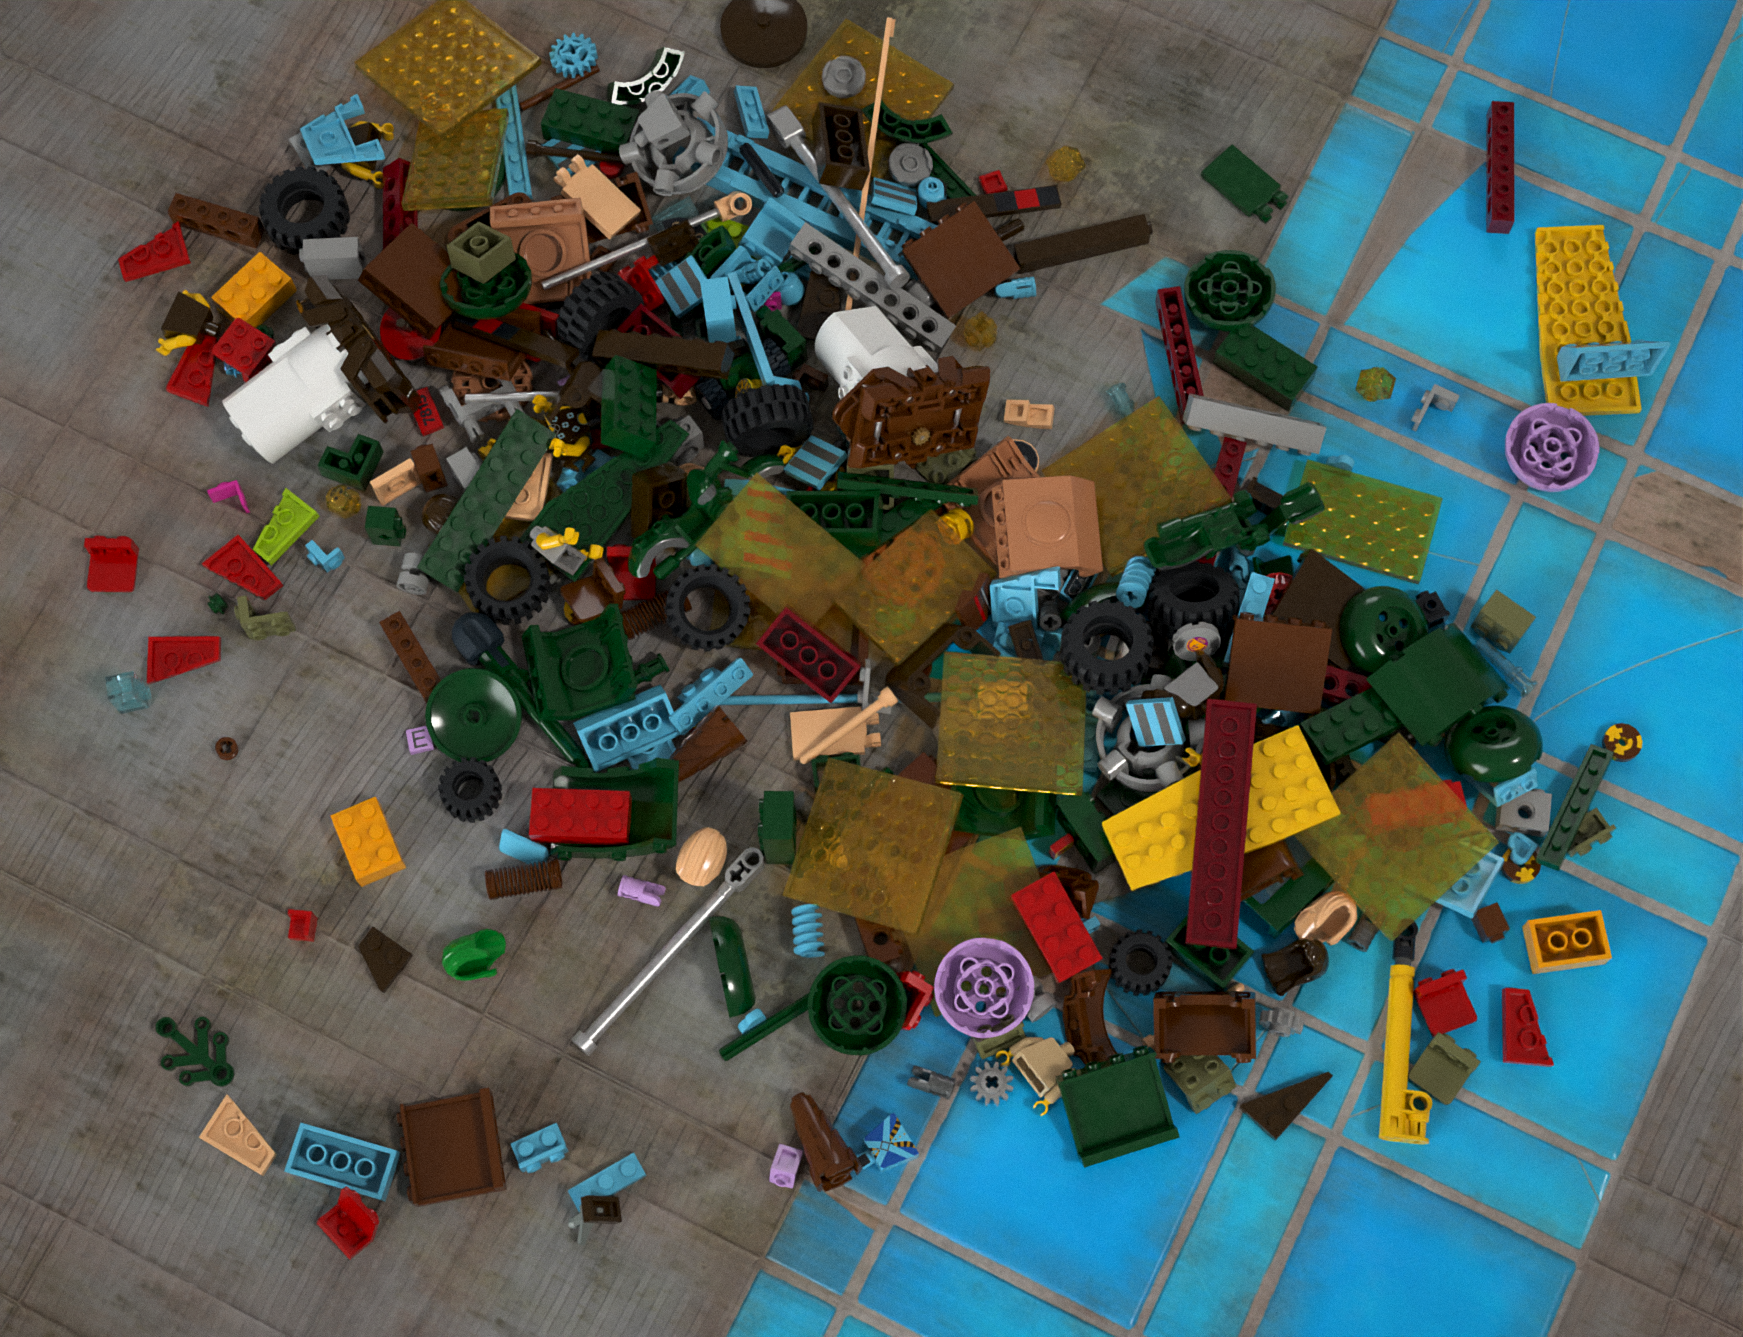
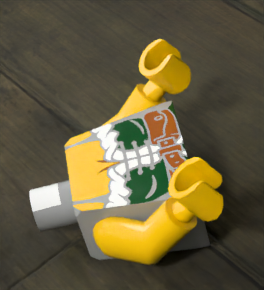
M536 526L530 532V537L533 539L531 546L553 564L571 575H574L587 558L596 560L602 558L603 547L600 545L591 544L589 552H586L585 549L578 550L573 545L578 541L579 532H574V528H566L564 536L557 534L546 526L543 528Z

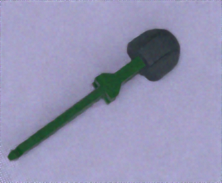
M476 612L465 613L457 619L452 628V641L470 665L482 663L487 670L493 671L506 679L516 691L521 706L535 723L539 725L569 763L576 764L577 768H589V758L585 760L583 750L558 721H539L533 690L528 685L530 681L529 672L518 668L501 648L505 638L492 619L485 614Z

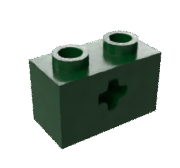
M368 506L365 529L373 545L401 547V541L406 537V525L403 524L402 516H399L397 509L393 507Z

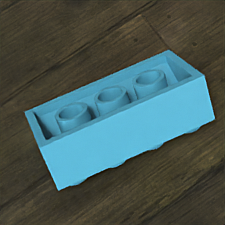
M661 684L635 695V700L596 712L573 722L595 773L681 735L669 720V716L674 711ZM656 717V722L650 725L645 724L646 721ZM642 723L644 728L639 729L637 725ZM662 724L667 732L665 735L660 728ZM632 727H635L634 732H632L631 734L626 735L623 733L624 731ZM617 734H621L629 752H625L624 748H622L616 736ZM644 736H651L655 739H644L641 742L640 747H638L639 740Z

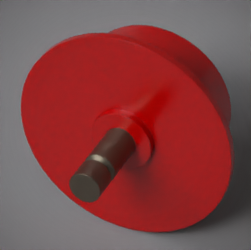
M390 307L385 312L380 325V336L384 347L390 354L402 360H416L424 357L423 346H434L439 340L441 333L440 326L435 335L429 340Z

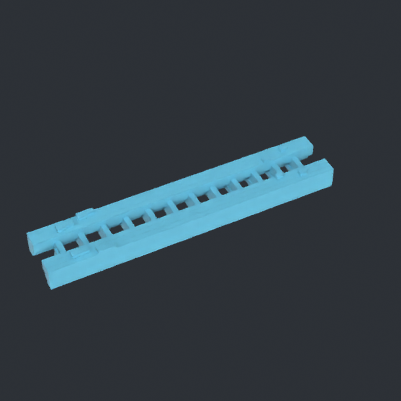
M697 117L715 136V127H712L706 120ZM727 130L728 148L726 157L719 171L706 185L727 195L733 191L743 192L751 198L752 206L760 210L771 197L825 236H829L835 243L854 252L855 231L841 213H839L838 217L826 213L832 200L805 165L758 145L747 137L740 134L736 135ZM749 143L773 175L776 174L785 178L781 184L784 188L782 196L778 198L773 197L760 178L756 181L748 177L752 168L740 153L739 147L741 145ZM679 147L672 159L673 164H675L676 156L682 154L686 148ZM735 156L745 160L739 172L728 168ZM696 162L691 165V170L695 172L702 165ZM793 183L804 187L798 199L787 195ZM839 187L854 209L859 212L862 191ZM813 192L824 196L818 208L807 204ZM868 194L864 222L868 227L871 226L874 219L884 223L875 237L896 265H902L909 273L911 279L919 280L904 256L899 257L898 254L903 250L901 246L913 238H921L919 233L929 226L934 229L937 225L915 215L872 204L871 195ZM894 228L904 233L898 244L888 239ZM861 241L859 255L877 263Z

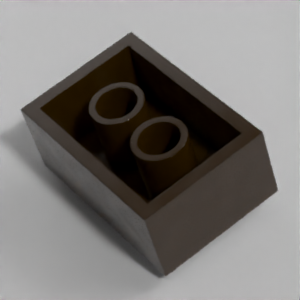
M668 462L632 474L631 536L636 539L651 529L655 522L664 519L662 516L665 514L674 519L686 513L687 472L672 462Z

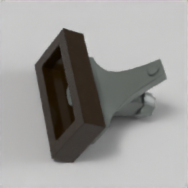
M595 1195L581 1197L580 1213L568 1219L569 1227L572 1229L580 1227L577 1240L579 1245L586 1244L588 1235L595 1223L617 1224L622 1222L619 1197Z

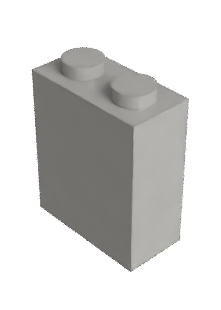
M358 237L303 239V248L299 249L300 261L304 262L305 272H308L310 277L326 276L329 280L355 279L360 277L363 269L366 267V257Z

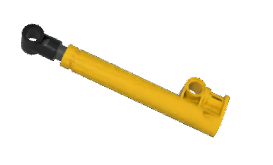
M1403 918L1392 931V959L1395 960V965L1390 966L1391 978L1389 979L1379 1139L1425 1145L1429 1144V1139L1426 1138V1123H1429L1432 1099L1425 1092L1407 1090L1414 991L1413 978L1415 976V968L1411 966V961H1414L1415 941L1418 926L1412 919ZM1399 928H1408L1411 935L1408 937L1403 936ZM1414 1099H1419L1424 1103V1110L1420 1111L1414 1107Z

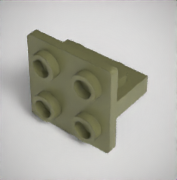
M1007 1014L1004 1018L1000 1019V1023L993 1027L989 1024L983 1025L977 1029V1032L986 1033L987 1030L991 1032L1001 1030L1014 1022V1015ZM1023 1021L1013 1030L997 1037H972L982 1060L1025 1038L1026 1035L1022 1028L1024 1027Z

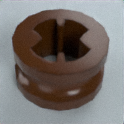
M223 737L217 741L215 750L219 758L228 761L236 757L238 746L234 739ZM225 744H227V746H229V744H232L230 747L232 751L230 753H227L226 751L225 753H222V746Z

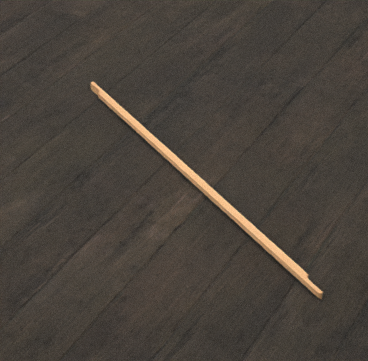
M887 17L868 147L870 172L862 189L859 215L863 221L874 156L889 37L894 35L896 19ZM856 234L853 255L859 259L861 240ZM854 273L850 274L851 281H856ZM847 295L845 311L852 309L853 298Z

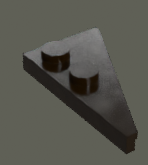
M1329 1072L1320 1074L1243 1103L1239 1109L1276 1141L1333 1075Z

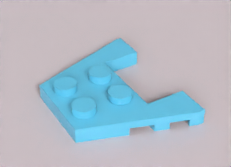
M358 94L350 97L351 101L345 105L340 103L334 107L335 111L329 115H321L300 128L302 137L315 165L385 159L378 139L355 146L344 120L365 114Z
M1056 566L993 580L990 584L993 626L997 628L998 622L1017 624L1031 619L1034 629L1045 631L1039 626L1037 588L1059 590L1061 586L1060 567ZM1058 628L1055 631H1045L1043 643L1052 645L1054 650L1060 651L1063 628Z

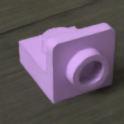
M779 1144L771 1166L769 1181L780 1187L793 1188L803 1157V1150Z

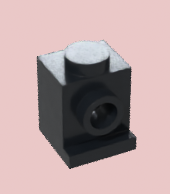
M1427 590L1416 596L1417 600L1415 601L1421 607L1426 617L1428 629L1446 622L1450 613L1445 609L1436 591L1429 593ZM1431 604L1433 609L1429 608L1427 605Z

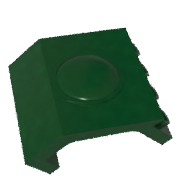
M609 603L600 617L557 632H540L539 625H530L521 637L539 721H572L636 699L634 691L637 689V678L634 676L633 660L629 654L628 638L624 633L623 616L619 611L618 604Z
M965 731L956 732L955 743L953 744L952 802L949 809L950 817L955 822L954 831L1017 841H1027L1055 835L1058 749L1047 738L1038 740V748L1028 751L984 746L978 744Z

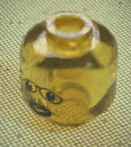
M337 485L332 487L326 494V505L329 511L346 519L360 511L361 497L353 489L345 485Z

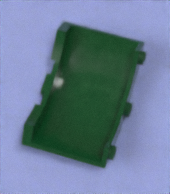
M1455 623L1447 624L1443 630L1438 628L1402 651L1404 655L1398 661H1388L1366 679L1423 747L1428 745L1433 747L1442 739L1440 735L1468 715L1472 717L1477 715L1483 709V706L1492 704L1495 701L1497 704L1509 695L1507 691L1511 689Z
M656 757L648 762L638 764V769L635 770L626 766L608 768L607 773H594L593 768L559 767L553 772V789L630 791L632 797L630 839L627 846L550 843L549 856H557V859L561 861H570L572 858H612L613 861H626V857L667 853V849L676 846L679 761Z

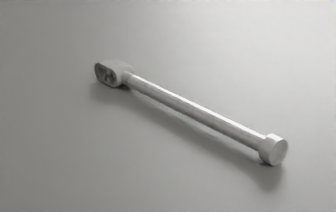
M784 105L765 115L770 130L784 148L792 146L818 181L816 157L805 143L806 135L804 129L791 110ZM820 184L886 273L884 280L890 288L899 289L904 286L910 278L909 273L902 265L895 264L840 188Z
M754 847L747 848L726 870L725 881L595 1022L584 1033L579 1030L571 1039L586 1055L590 1056L597 1049L595 1042L734 892L743 891L763 870L764 858L759 849ZM753 856L759 859L758 864L754 866L746 863L747 859ZM733 876H735V877H739V876H740V877H741V881L739 882V881L735 880V881L733 882L732 877H733Z

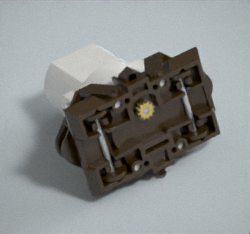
M326 276L309 277L304 290L308 298L304 301H296L299 312L311 328L315 327L316 330L311 333L304 327L295 331L288 340L275 346L273 351L268 354L273 361L269 366L222 400L225 409L230 415L229 419L237 429L241 430L243 433L241 436L249 446L252 445L271 464H274L321 427H324L329 432L340 428L344 421L361 412L362 408L366 405L364 400L385 424L388 422L387 416L392 412L395 415L399 413H415L421 401V396L413 387L411 381L399 368L393 357L364 320L362 314L346 296H342L337 287Z

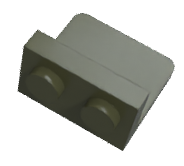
M971 448L943 453L938 457L927 456V461L915 463V468L930 483L947 484L979 458L976 456L977 451Z
M247 596L237 597L238 605L234 606L235 616L237 620H240L241 627L249 639L264 640L267 636H287L290 632L296 631V626L288 612L257 616Z
M1438 1032L1409 1072L1408 1079L1444 1105H1449L1481 1061L1476 1059L1477 1055L1467 1048L1462 1049L1456 1045V1041L1451 1036Z
M1181 1055L1179 1058H1175L1176 1062L1164 1065L1165 1072L1185 1093L1189 1106L1195 1114L1207 1109L1212 1103L1222 1096L1229 1094L1236 1087L1230 1068L1217 1055Z

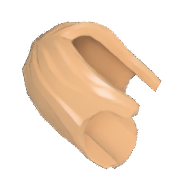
M704 827L691 834L678 854L675 867L676 873L683 881L693 886L704 887L719 876L727 855V844L724 836L718 830Z
M1332 891L1325 893L1304 908L1295 919L1294 930L1299 939L1316 938L1322 943L1326 942L1329 946L1337 944L1354 926L1357 920V905L1353 898L1344 892Z

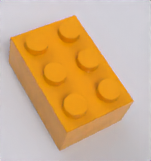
M259 252L211 298L217 310L231 322L236 318H241L257 328L258 325L265 322L284 304L297 289L291 277L264 254Z
M376 796L330 815L355 879L361 887L406 868L382 806Z
M1601 910L1528 920L1522 926L1532 975L1605 965L1612 959Z

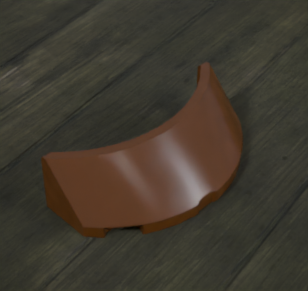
M1041 865L1038 868L1019 867L1003 876L1005 903L1012 904L1009 898L1010 895L1055 871L1074 908L1085 919H1089L1099 890V883L1097 880H1092V874L1066 866Z
M1112 969L1092 970L1075 974L1071 979L1072 987L1070 993L1065 995L1063 1022L1067 1042L1075 1050L1073 1055L1075 1057L1079 1056L1084 1064L1096 1060L1103 1062L1109 1060L1111 1055L1117 1054L1108 1037L1103 1011L1104 995Z

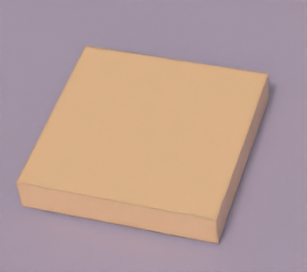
M411 458L370 481L382 506L422 483Z

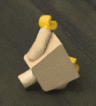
M1025 1037L1009 1047V1051H998L996 1059L1006 1055L1007 1060L1001 1063L1000 1066L1007 1067L1014 1056L1012 1062L1040 1098L1045 1097L1043 1101H1037L1033 1106L1034 1110L1038 1104H1044L1046 1109L1040 1115L1043 1116L1048 1112L1049 1104H1054L1061 1097L1055 1076L1061 1075L1063 1070L1073 1066L1069 1057L1075 1053V1050L1069 1042H1064L1059 1046L1052 1037L1045 1040L1042 1037Z

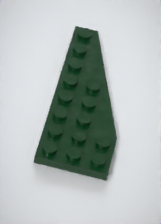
M669 420L656 429V443L643 458L623 452L587 475L585 479L571 486L558 497L550 500L520 537V541L524 542L527 540L532 543L533 539L530 537L531 530L536 526L541 528L546 526L564 536L566 528H574V532H579L578 541L573 545L578 550L585 549L586 552H589L591 544L604 547L631 512L632 474L668 463L690 434L674 421ZM543 556L546 561L574 582L578 581L594 560L587 558L574 575H571Z

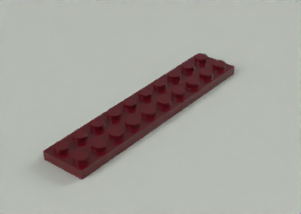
M1207 699L1185 944L1228 949L1237 948L1257 704Z

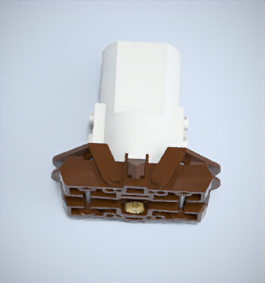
M876 306L834 312L827 318L817 334L815 353L818 360L840 385L838 390L840 401L834 407L832 417L834 422L850 439L847 461L849 468L862 469L883 464L896 465L898 462L905 461L913 469L916 467L915 463L927 461V456L938 457L943 453L974 448L979 419L990 383L989 366L963 368L953 356L938 358L936 363L922 346L912 347Z

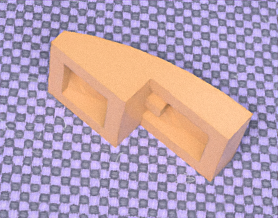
M1006 400L1004 422L1029 428L1052 429L1055 408L1050 404H1030L1029 400Z

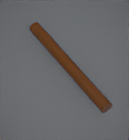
M598 65L590 66L591 72L583 71V77L578 73L575 78L571 76L519 103L522 111H525L552 97L555 88L565 90L600 72Z

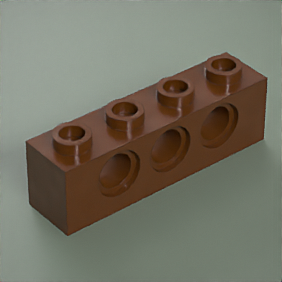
M175 193L167 211L173 224L179 221L181 227L256 249L265 231L260 218L179 193Z
M398 611L379 623L427 704L431 692L441 679L402 613Z
M869 866L842 874L841 881L866 955L883 962L887 966L899 963L900 954H903L899 939L894 941L892 932L895 931L892 918H887L884 912L887 904L884 895L878 894L876 887L880 886L876 872L871 873ZM861 891H869L872 896L867 900H863L858 896ZM870 913H876L880 918L877 922L872 923L866 919V916ZM882 935L887 938V942L884 945H877L874 942L875 937Z

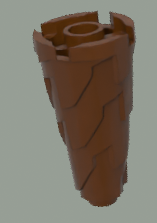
M718 704L698 723L696 728L681 742V746L670 756L669 759L679 761L678 783L695 775L700 770H705L720 758L726 757L748 742Z
M802 1092L793 1096L790 1108L796 1122L794 1125L803 1144L804 1153L810 1167L809 1172L817 1191L821 1192V1187H823L825 1192L851 1181L850 1173L854 1170L856 1175H858L862 1170V1165L852 1148L846 1145L837 1129H834L823 1109L820 1110L810 1094L805 1095Z

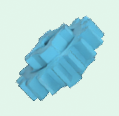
M572 33L570 38L565 34L564 40L557 39V45L551 46L552 52H549L552 67L556 69L557 74L562 72L565 78L568 74L575 78L578 73L583 77V71L591 72L590 66H596L595 59H598L595 43H592L590 37L585 39L584 34L576 37L575 33Z

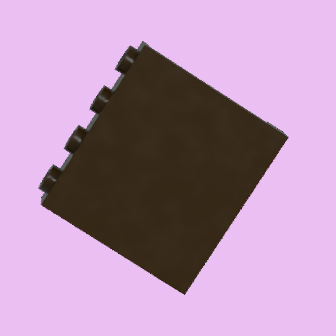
M1310 549L1301 553L1298 557L1297 562L1300 564L1270 615L1278 616V620L1286 621L1288 617L1300 618L1303 623H1311L1312 620L1325 621L1326 625L1332 629L1327 665L1347 671L1352 660L1346 649H1343L1341 643L1340 621L1348 602L1365 590V588L1316 551Z

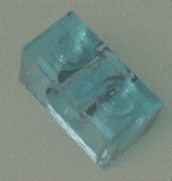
M134 671L105 677L108 700L121 714L149 708L148 700L151 699L150 688L148 685L145 686L143 679L139 678Z

